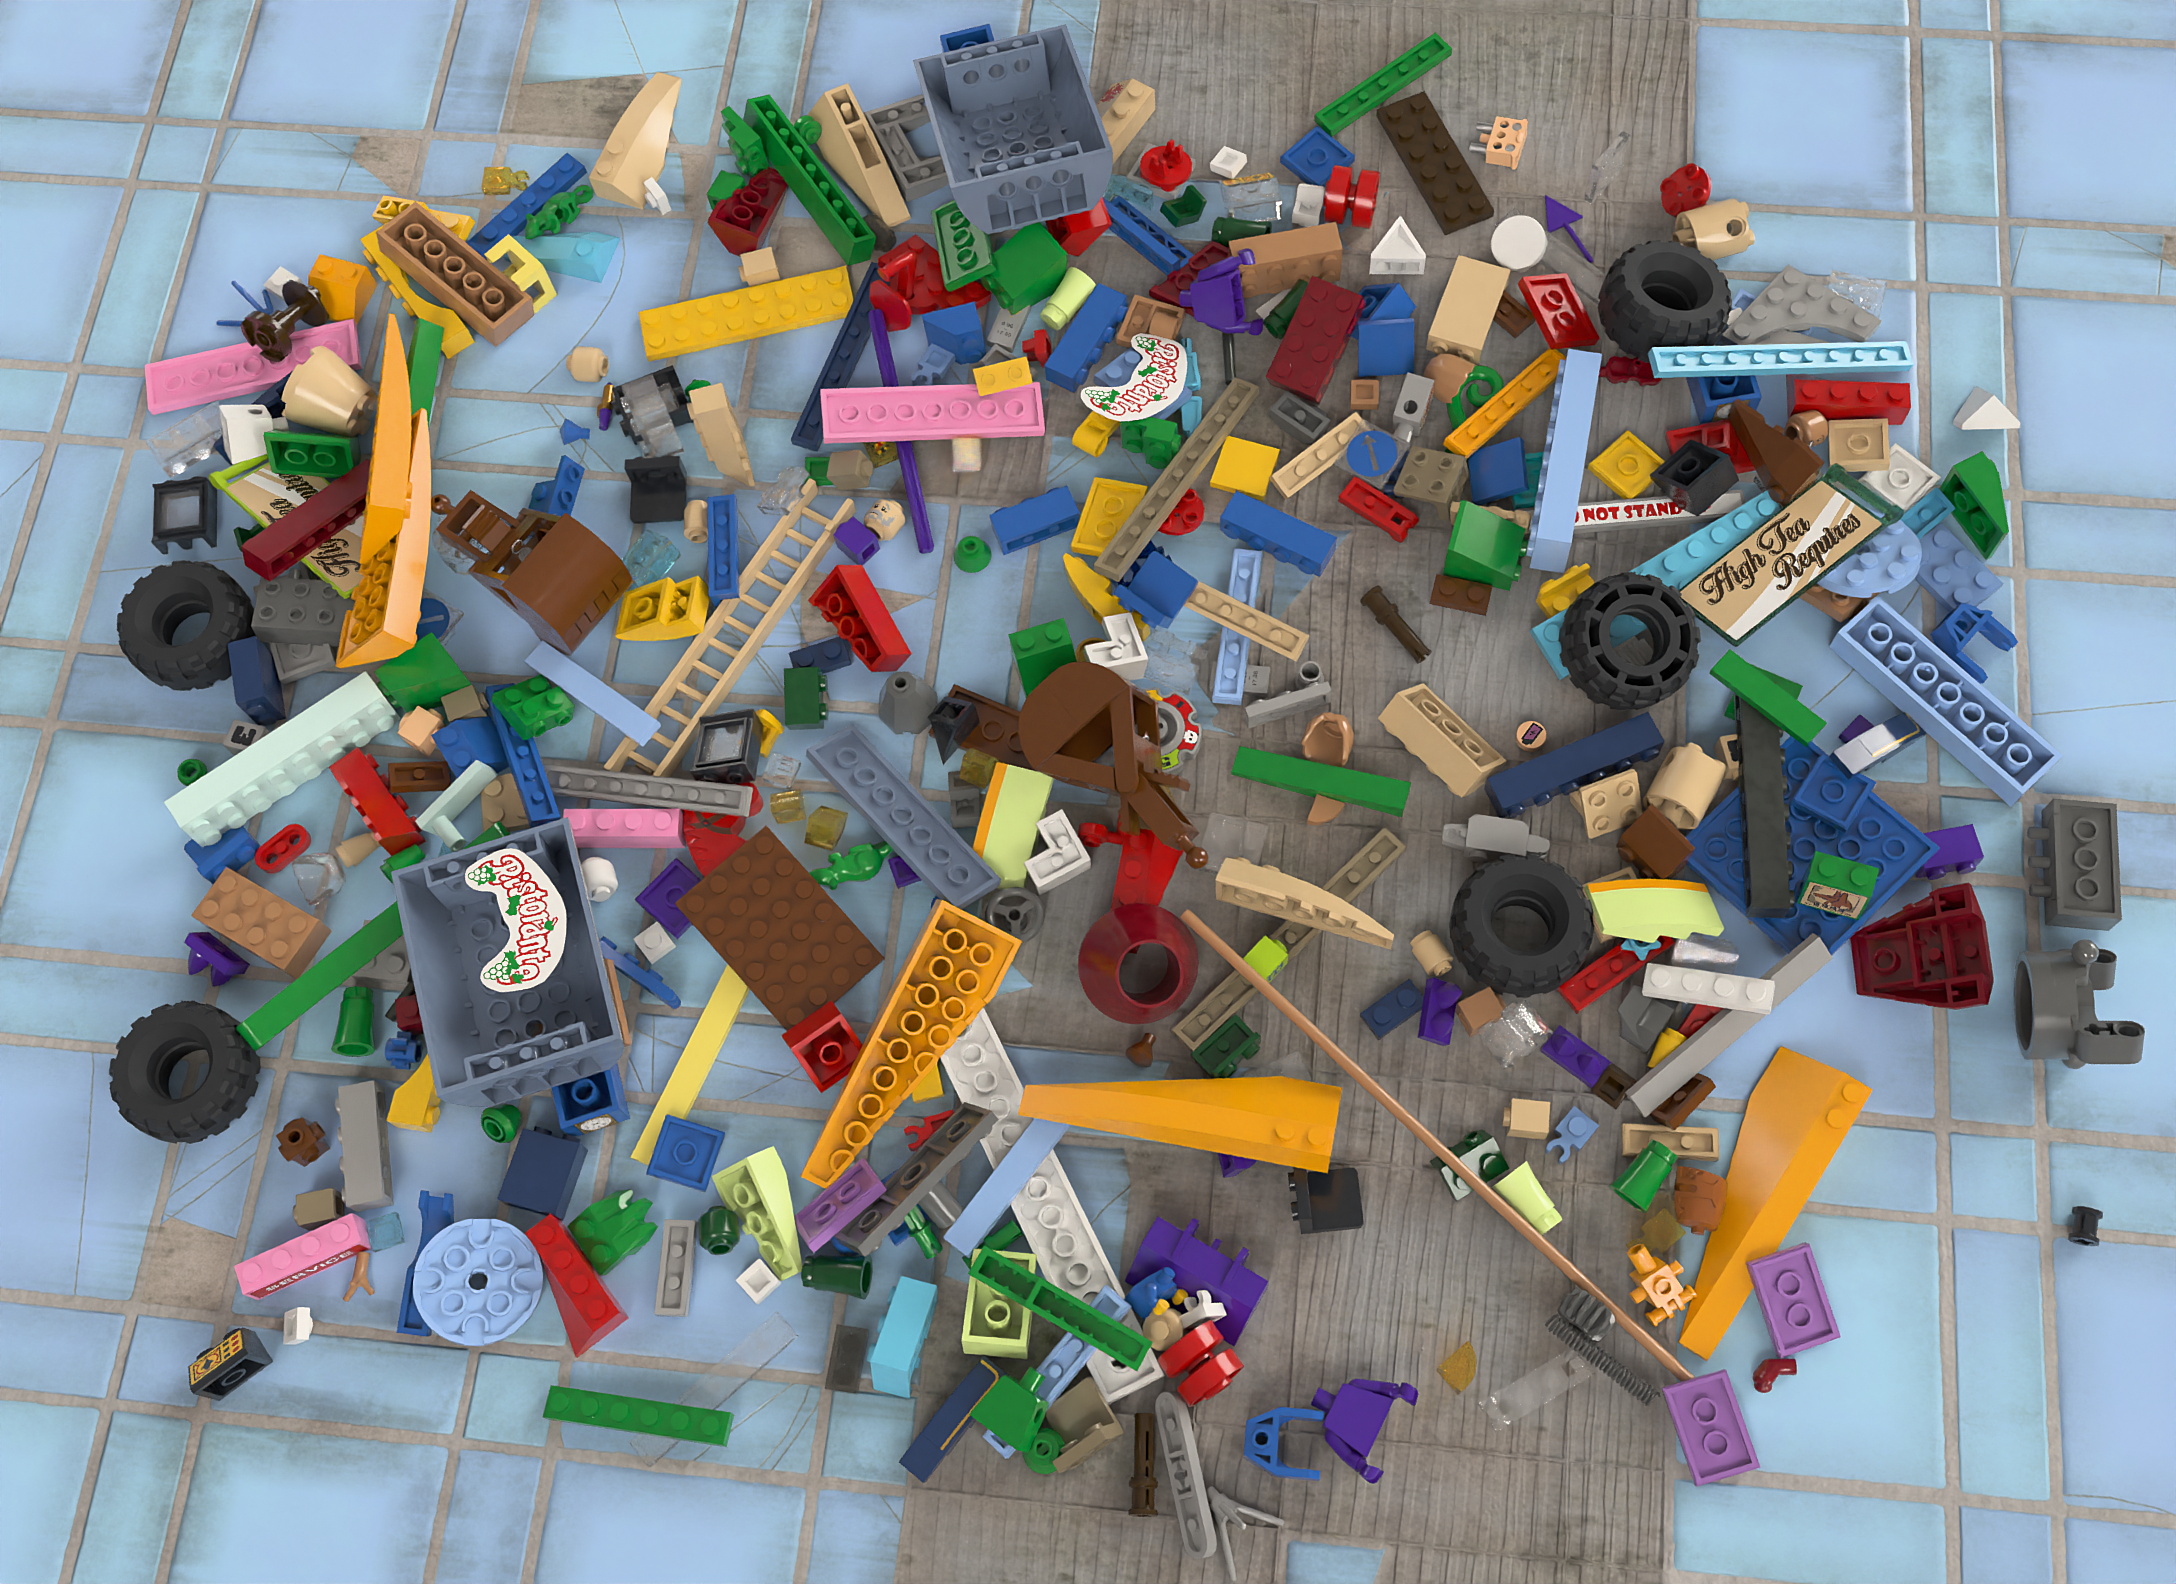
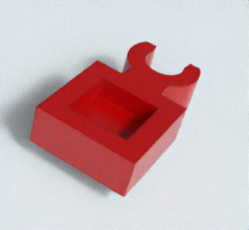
M953 1109L923 1118L925 1127L919 1128L914 1125L906 1127L904 1129L906 1136L911 1134L918 1135V1140L908 1145L909 1150L917 1151L954 1114Z

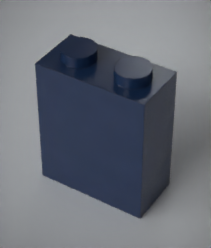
M256 636L227 643L236 704L259 726L273 725L276 721L286 719L281 681L278 677L272 653Z
M535 1126L533 1131L523 1128L497 1200L507 1206L548 1216L551 1213L563 1221L588 1149L580 1144L581 1139L571 1135L563 1134L562 1138L551 1136L552 1131Z

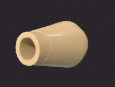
M372 831L341 841V845L335 848L346 868L352 865L356 867L381 846L374 838Z

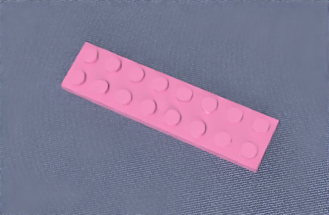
M353 319L295 331L289 336L292 343V351L280 362H273L259 354L263 351L256 344L252 347L248 342L146 364L145 376L148 410L152 415L268 390L293 371L297 364L303 365L312 356L310 355V350L317 346H324L335 352L353 370L362 369L357 324Z
M1032 382L1029 385L984 396L979 395L976 384L820 389L824 444L1044 436L1045 433L1040 382Z

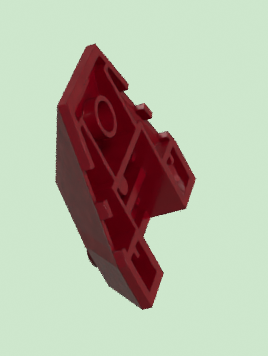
M1969 882L1937 888L1930 892L1928 897L1914 904H1907L1902 907L1903 910L1888 918L1883 917L1857 931L1850 938L1856 990L1860 996L1953 1010L1984 1006L1989 1003L1994 977L1986 921L1972 885Z

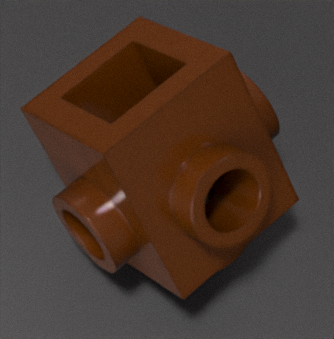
M303 1117L288 1122L284 1126L283 1131L276 1135L281 1143L278 1149L282 1156L288 1162L293 1160L304 1167L331 1149L324 1139L326 1133L316 1121L311 1123Z

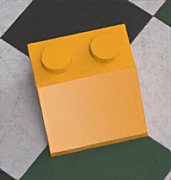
M319 254L308 275V286H314L320 292V300L329 314V320L334 322L353 319L358 324L378 285L367 266Z

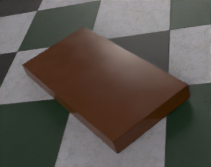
M954 684L947 697L973 703L976 706L980 721L978 726L959 746V749L994 764L1000 762L1036 771L1028 762L1020 743V711ZM931 726L928 733L929 736L935 738L933 728Z

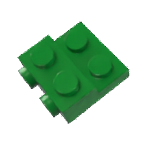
M730 106L721 111L724 121L722 127L729 136L727 142L731 152L736 157L735 165L742 175L747 174L750 178H753L769 167L761 138Z
M1153 417L1120 421L1122 448L1132 453H1145L1146 464H1150L1156 469L1167 468L1179 452L1181 435L1177 433V423Z
M542 674L493 693L491 700L523 741L533 736H541L547 730L554 727L566 725L572 720L575 705L559 686L552 688Z

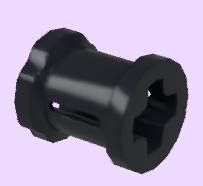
M2085 1206L2072 1207V1214L2075 1216L2073 1231L2068 1234V1240L2079 1245L2098 1246L2100 1239L2097 1238L2098 1222L2100 1219H2103V1212Z

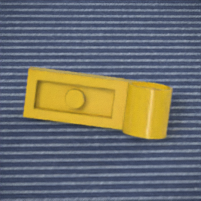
M1092 411L1075 431L1072 445L1098 458L1105 450L1111 434L1120 426V421L1108 419Z

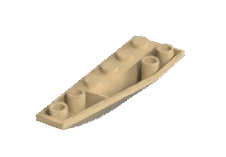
M846 83L824 92L808 113L822 127L821 136L816 144L823 159L886 229L910 220V214L849 84Z

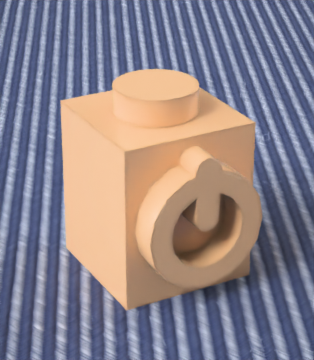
M417 706L414 711H409L403 716L397 733L406 744L429 757L437 747L431 735L446 725L442 722L444 717L434 709L430 708L426 711Z

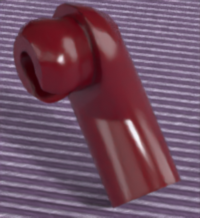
M1765 1359L1762 1361L1752 1377L1755 1390L1760 1393H1768L1772 1390V1383L1778 1375H1796V1360Z

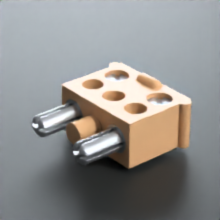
M1496 116L1494 124L1477 122L1476 131L1491 133V135L1481 133L1480 143L1488 145L1471 143L1469 151L1485 154L1486 163L1511 167L1512 170L1516 169L1527 137V119L1516 120Z

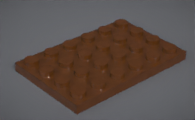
M767 825L674 903L786 1031L829 1001L836 1003L885 960L882 954Z

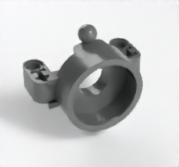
M2086 939L2077 941L2073 944L2072 949L2019 953L2014 973V1016L2018 1044L2024 1059L2061 1060L2065 1066L2071 1069H2079L2086 1063L2136 1064L2141 1061L2145 1028L2133 1021H2098L2095 1014L2093 990H2107L2114 986L2117 961L2115 953L2106 949H2098L2096 944Z

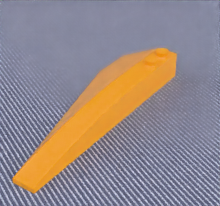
M390 313L385 334L377 415L375 418L366 494V508L363 519L359 563L362 564L371 559L401 531L403 519H409L411 502H406V499H411L413 482H408L411 449L410 387L399 328L395 314Z
M423 408L411 416L408 482H413L411 499H406V502H411L409 519H403L402 529L365 564L361 563L358 573L363 575V578L358 587L353 588L350 599L355 600L352 611H346L335 664L340 669L398 657L406 650L412 649L417 641V634L415 633L417 623L421 617L419 609L428 556L431 517L430 445L427 412Z
M936 899L853 1063L800 1177L827 1189L842 1175L854 1161L856 1155L872 1140L874 1134L895 1113L894 1111L903 1100L907 1099L937 1064L939 1058L955 1043L957 1037L973 1022L981 1009L995 996L1022 943L1021 940L944 900Z
M1779 1047L1749 1096L1746 1105L1747 1109L1740 1126L1736 1147L1731 1157L1727 1178L1725 1179L1728 1183L1726 1206L1717 1230L1710 1233L1708 1243L1706 1244L1701 1268L1694 1285L1697 1298L1691 1299L1678 1340L1679 1344L1703 1360L1708 1361L1754 1288L1746 1262L1776 1252L1873 1091L1871 1088L1845 1072L1785 1047Z
M1283 1076L1025 1085L1018 1114L1328 1173L1343 1087Z

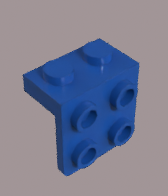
M1153 551L1130 585L1126 587L1119 584L1113 594L1120 598L1118 604L1131 613L1134 609L1143 615L1141 620L1155 629L1158 625L1168 629L1196 588L1198 581L1162 554Z
M241 826L237 829H229L222 834L221 839L217 843L206 845L203 848L191 839L185 844L184 851L196 863L198 872L214 884L226 867L237 872L255 856L260 845L244 826Z

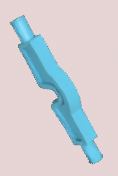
M1185 338L1180 340V344L1184 347L1187 357V373L1184 385L1191 391H1196L1201 388L1196 352H1192V340L1187 338V347H1185ZM1191 396L1189 401L1178 408L1182 413L1183 435L1188 436V438L1202 421V398L1198 396Z

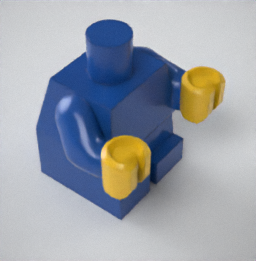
M1165 1267L1163 1270H1159L1136 1284L1124 1300L1145 1321L1152 1311L1156 1315L1166 1312L1169 1308L1167 1299L1171 1298L1175 1305H1179L1188 1297V1293L1183 1289H1177L1173 1281L1175 1272L1171 1268Z

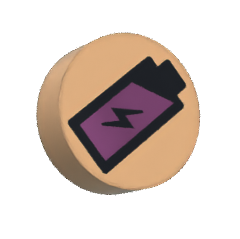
M1535 721L1522 723L1516 733L1517 745L1527 752H1535L1541 749L1546 740L1544 727Z

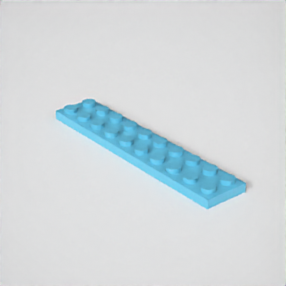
M1767 490L1629 572H1636L1637 575L1643 576L1650 574L1661 578L1660 580H1662L1664 585L1668 587L1672 585L1681 592L1782 512V510L1771 499ZM1568 608L1529 631L1559 680L1570 675L1567 667L1562 665L1559 655L1562 653L1560 642H1558L1559 631L1563 625L1564 615ZM1629 615L1615 617L1611 622L1609 631L1612 647L1615 648L1647 629V626L1639 619Z

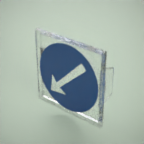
M1362 419L1333 465L1348 472L1351 477L1354 478L1356 476L1365 483L1372 484L1382 490L1411 443Z
M423 588L419 609L421 617L417 623L415 633L417 634V641L432 632L444 647L455 634V625L464 613Z

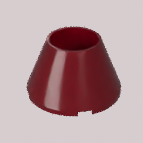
M1130 903L1103 914L1085 934L1078 954L1079 979L1090 1002L1109 1018L1127 1024H1148L1161 1020L1175 1012L1190 995L1198 974V951L1191 932L1173 913L1153 904ZM1144 943L1162 945L1168 959L1167 971L1163 980L1155 988L1144 993H1130L1123 990L1119 982V967L1127 952L1135 946Z

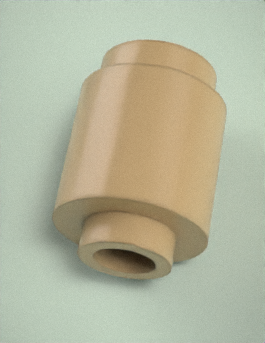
M702 500L690 501L684 509V536L691 542L703 543L708 540L707 502Z
M1426 930L1410 942V945L1413 947L1412 953L1429 976H1442L1452 968L1451 962L1454 958L1437 934H1432L1430 930Z

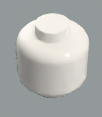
M591 857L581 864L589 900L603 902L609 899L618 888L612 863L600 857Z

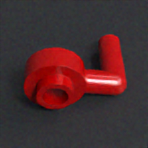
M1119 821L1116 832L1108 831V828L1104 825L1087 822L1079 825L1078 838L1087 847H1099L1100 844L1105 842L1123 845L1125 832L1119 829L1122 824Z

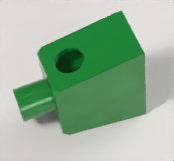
M1029 1366L1020 1381L1015 1377L1003 1375L969 1415L1014 1449L1028 1453L1049 1407V1402L1036 1393L1046 1377L1031 1366Z

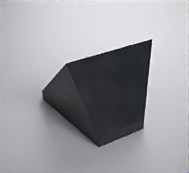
M947 696L941 700L927 717L931 721L943 765L980 723L976 706L973 703Z

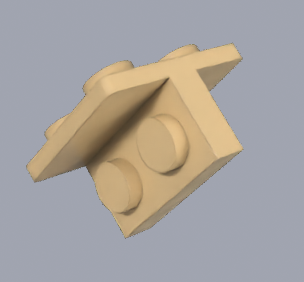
M1634 769L1589 784L1569 793L1571 804L1584 818L1586 835L1590 839L1633 824L1643 813L1638 776Z

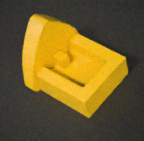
M759 709L755 713L764 725L760 756L767 758L777 737L783 733L784 727L767 710Z

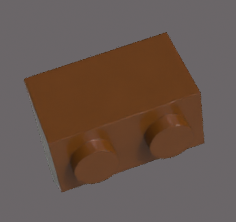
M1653 804L1621 835L1616 845L1622 859L1627 863H1632L1639 870V875L1642 879L1670 880L1684 869L1695 850V847Z

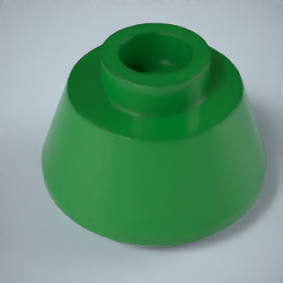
M967 536L960 540L953 553L954 562L964 572H979L990 563L991 549L982 539L976 536Z
M506 1103L488 1107L483 1110L481 1115L482 1129L493 1141L510 1143L514 1140L521 1126L520 1111L514 1105Z
M1041 1428L1038 1430L1029 1452H1022L1024 1461L1036 1473H1053L1057 1470L1053 1461L1062 1455L1060 1449L1065 1446V1443L1056 1431L1049 1428Z

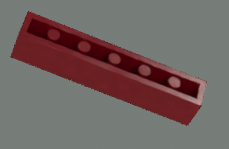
M366 459L353 467L349 472L334 480L317 494L312 495L307 501L292 509L281 519L270 524L255 537L247 540L246 543L241 545L245 566L270 582L360 516L364 515L371 461Z

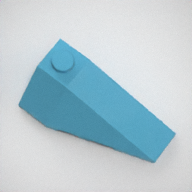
M598 232L543 234L534 239H525V236H513V239L543 264L545 270L598 283L602 282L620 241L619 237ZM505 253L504 260L511 262L507 253Z

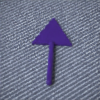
M1545 195L1548 234L1564 227L1586 260L1592 263L1593 258L1569 225L1582 219L1583 216Z

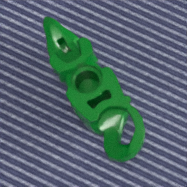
M580 185L573 192H559L551 196L544 204L542 210L535 216L530 213L526 215L525 239H534L543 235L544 231L547 230L557 234L561 229L560 224L564 222L571 224L581 212L580 208L577 207L578 204L589 202L593 198V190L588 185ZM583 190V194L576 195L578 192Z
M886 841L874 845L870 842L850 848L848 855L844 857L841 856L840 852L830 854L828 862L832 864L831 866L814 869L809 874L820 886L829 887L831 890L837 889L839 883L847 881H868L879 873L884 858L893 849Z

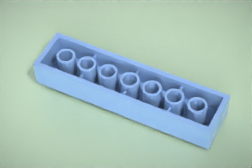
M1568 349L1566 360L1560 359L1538 482L1539 486L1534 505L1530 539L1526 556L1531 557L1530 568L1558 573L1565 572L1572 543L1602 358L1600 353Z
M1879 596L1839 630L1829 646L2011 807L2063 757L2061 753Z

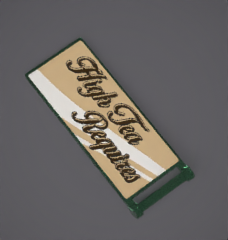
M1835 463L1813 485L1678 591L1682 594L1680 598L1686 606L1691 605L1696 615L1695 617L1732 646L1737 647L1886 527L1897 523L1902 518L1904 509L1898 505H1891L1845 473V468ZM1838 481L1882 512L1884 516L1879 518L1831 483Z

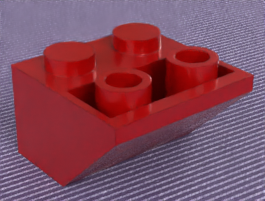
M1102 197L1092 210L1058 217L1053 220H1045L1048 232L1067 254L1077 257L1112 225Z

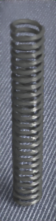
M1558 1314L1553 1315L1546 1322L1545 1326L1548 1327L1550 1322L1556 1318L1549 1327V1332L1553 1331V1335L1557 1334V1338L1562 1336L1561 1341H1565L1566 1345L1570 1343V1348L1574 1347V1351L1578 1350V1354L1586 1357L1587 1361L1591 1359V1364L1595 1363V1367L1599 1366V1370H1603L1604 1374L1608 1372V1377L1612 1376V1380L1616 1379V1383H1620V1387L1624 1386L1625 1390L1629 1389V1393L1633 1392V1396H1637V1400L1641 1399V1403L1645 1402V1406H1649L1656 1395L1660 1397V1392H1656L1655 1388L1652 1389L1651 1385H1647V1382H1643V1379L1635 1376L1634 1372L1631 1373L1630 1369H1626V1366L1618 1363L1617 1359L1614 1360V1357L1610 1356L1609 1353H1605V1350H1601L1600 1346L1597 1347L1596 1343L1593 1344L1592 1340H1588V1337L1580 1334L1579 1330L1576 1331L1575 1327L1567 1324V1321H1563V1318H1559Z

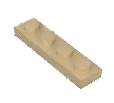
M1355 412L1275 472L1269 479L1286 500L1346 455L1347 448L1353 438L1360 433L1370 431V429L1358 413Z

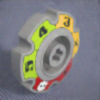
M1158 687L1143 689L1159 703L1158 718L1162 772L1175 775L1183 770L1182 761L1184 759L1194 760L1200 749L1202 741L1201 724L1193 722L1197 719V710L1187 698L1178 692L1171 691L1169 695H1162ZM1136 724V725H1135V734L1138 735L1137 724Z

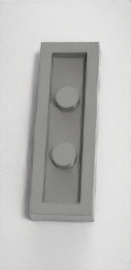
M1328 681L1323 683L1313 682L1295 692L1284 691L1278 694L1276 698L1266 701L1263 699L1253 701L1245 707V721L1248 729L1330 703L1332 691Z
M665 1219L654 1312L657 1316L688 1317L698 1229V1222L696 1220Z

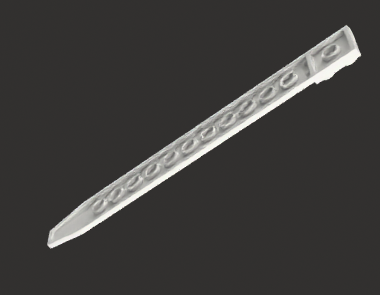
M983 1007L973 1022L963 1030L955 1043L940 1058L962 1104L967 1102L991 1110L999 1119L992 1126L991 1133L980 1140L995 1170L1034 1118L1018 1114L1024 1089ZM1052 1149L1010 1204L1033 1253L1037 1255L1036 1259L1049 1283L1088 1305L1105 1285H1108L1124 1299L1126 1296ZM1130 1308L1119 1323L1143 1336V1331ZM1151 1347L1138 1371L1128 1366L1124 1369H1121L1120 1366L1114 1367L1112 1362L1116 1359L1098 1349L1086 1362L1095 1383L1108 1405L1164 1376Z

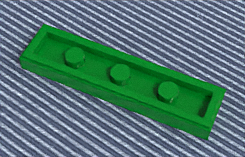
M1730 649L1710 670V675L1805 747L1810 744L1827 724L1826 721Z

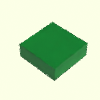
M805 457V484L810 478L816 481L817 486L833 485L826 477L830 457Z

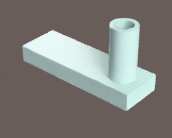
M475 760L415 822L422 830L436 836L439 835L452 852L461 850L465 846L466 841L451 822L498 774L492 767Z

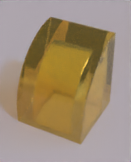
M952 438L954 472L982 471L983 438Z
M970 748L963 756L959 778L985 789L991 782L996 763L1000 762V760L977 749Z
M801 789L770 795L771 813L777 824L806 819Z
M821 805L808 818L804 843L832 851L843 834L848 813Z
M1469 1341L1464 1343L1436 1370L1457 1395H1460L1468 1387L1476 1372V1355Z

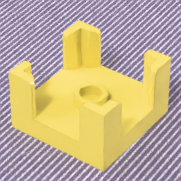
M508 234L484 255L490 263H494L507 253L512 264L502 273L512 280L522 292L531 285L540 292L532 299L535 314L557 296V293L543 264Z

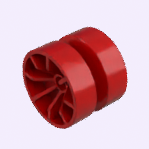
M1334 165L1331 178L1327 180L1324 194V222H1336V224L1342 225L1348 208H1350V211H1352V227L1370 229L1376 205L1380 172L1362 169L1357 184L1352 183L1353 170L1351 167Z
M1212 1320L1192 1330L1157 1359V1362L1169 1379L1178 1377L1187 1371L1189 1376L1180 1383L1177 1390L1189 1407L1196 1405L1205 1398L1206 1400L1213 1398L1233 1382L1232 1378L1244 1368L1243 1363L1232 1348L1226 1349L1217 1355L1212 1353L1224 1339Z

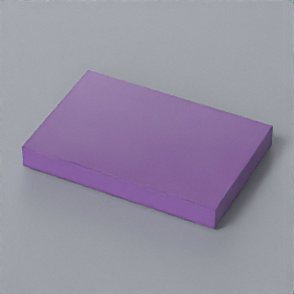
M863 1158L794 1216L796 1228L807 1246L814 1253L886 1192L887 1189L869 1163Z
M1804 1242L1746 1262L1777 1357L1783 1358L1841 1337L1809 1243Z
M1726 1369L1661 1387L1696 1487L1760 1468Z

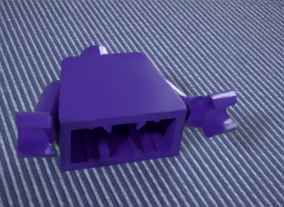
M1249 248L1238 251V256L1236 257L1230 256L1200 270L1197 278L1190 283V290H1182L1180 292V305L1182 307H1193L1194 319L1197 322H1203L1206 326L1223 333H1245V331H1248L1251 335H1259L1263 331V318L1250 322L1243 321L1246 315L1240 271L1237 266L1241 264H1255L1254 253Z
M1356 1378L1352 1379L1348 1384L1342 1383L1337 1396L1319 1387L1310 1405L1328 1414L1322 1425V1428L1325 1430V1441L1340 1459L1353 1470L1359 1472L1362 1478L1371 1484L1377 1483L1384 1471L1368 1465L1366 1458L1393 1401L1397 1398H1402L1407 1403L1415 1406L1418 1390L1404 1382L1399 1387L1397 1383Z

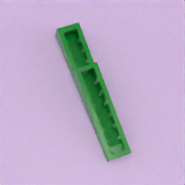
M418 318L406 362L410 387L411 416L419 409H425L429 427L444 328Z
M1239 746L1231 771V775L1315 798L1316 794L1343 803L1355 804L1398 817L1403 816L1411 787V782L1242 746Z
M983 1246L968 1273L973 1278L1135 1371H1138L1153 1343L986 1246Z

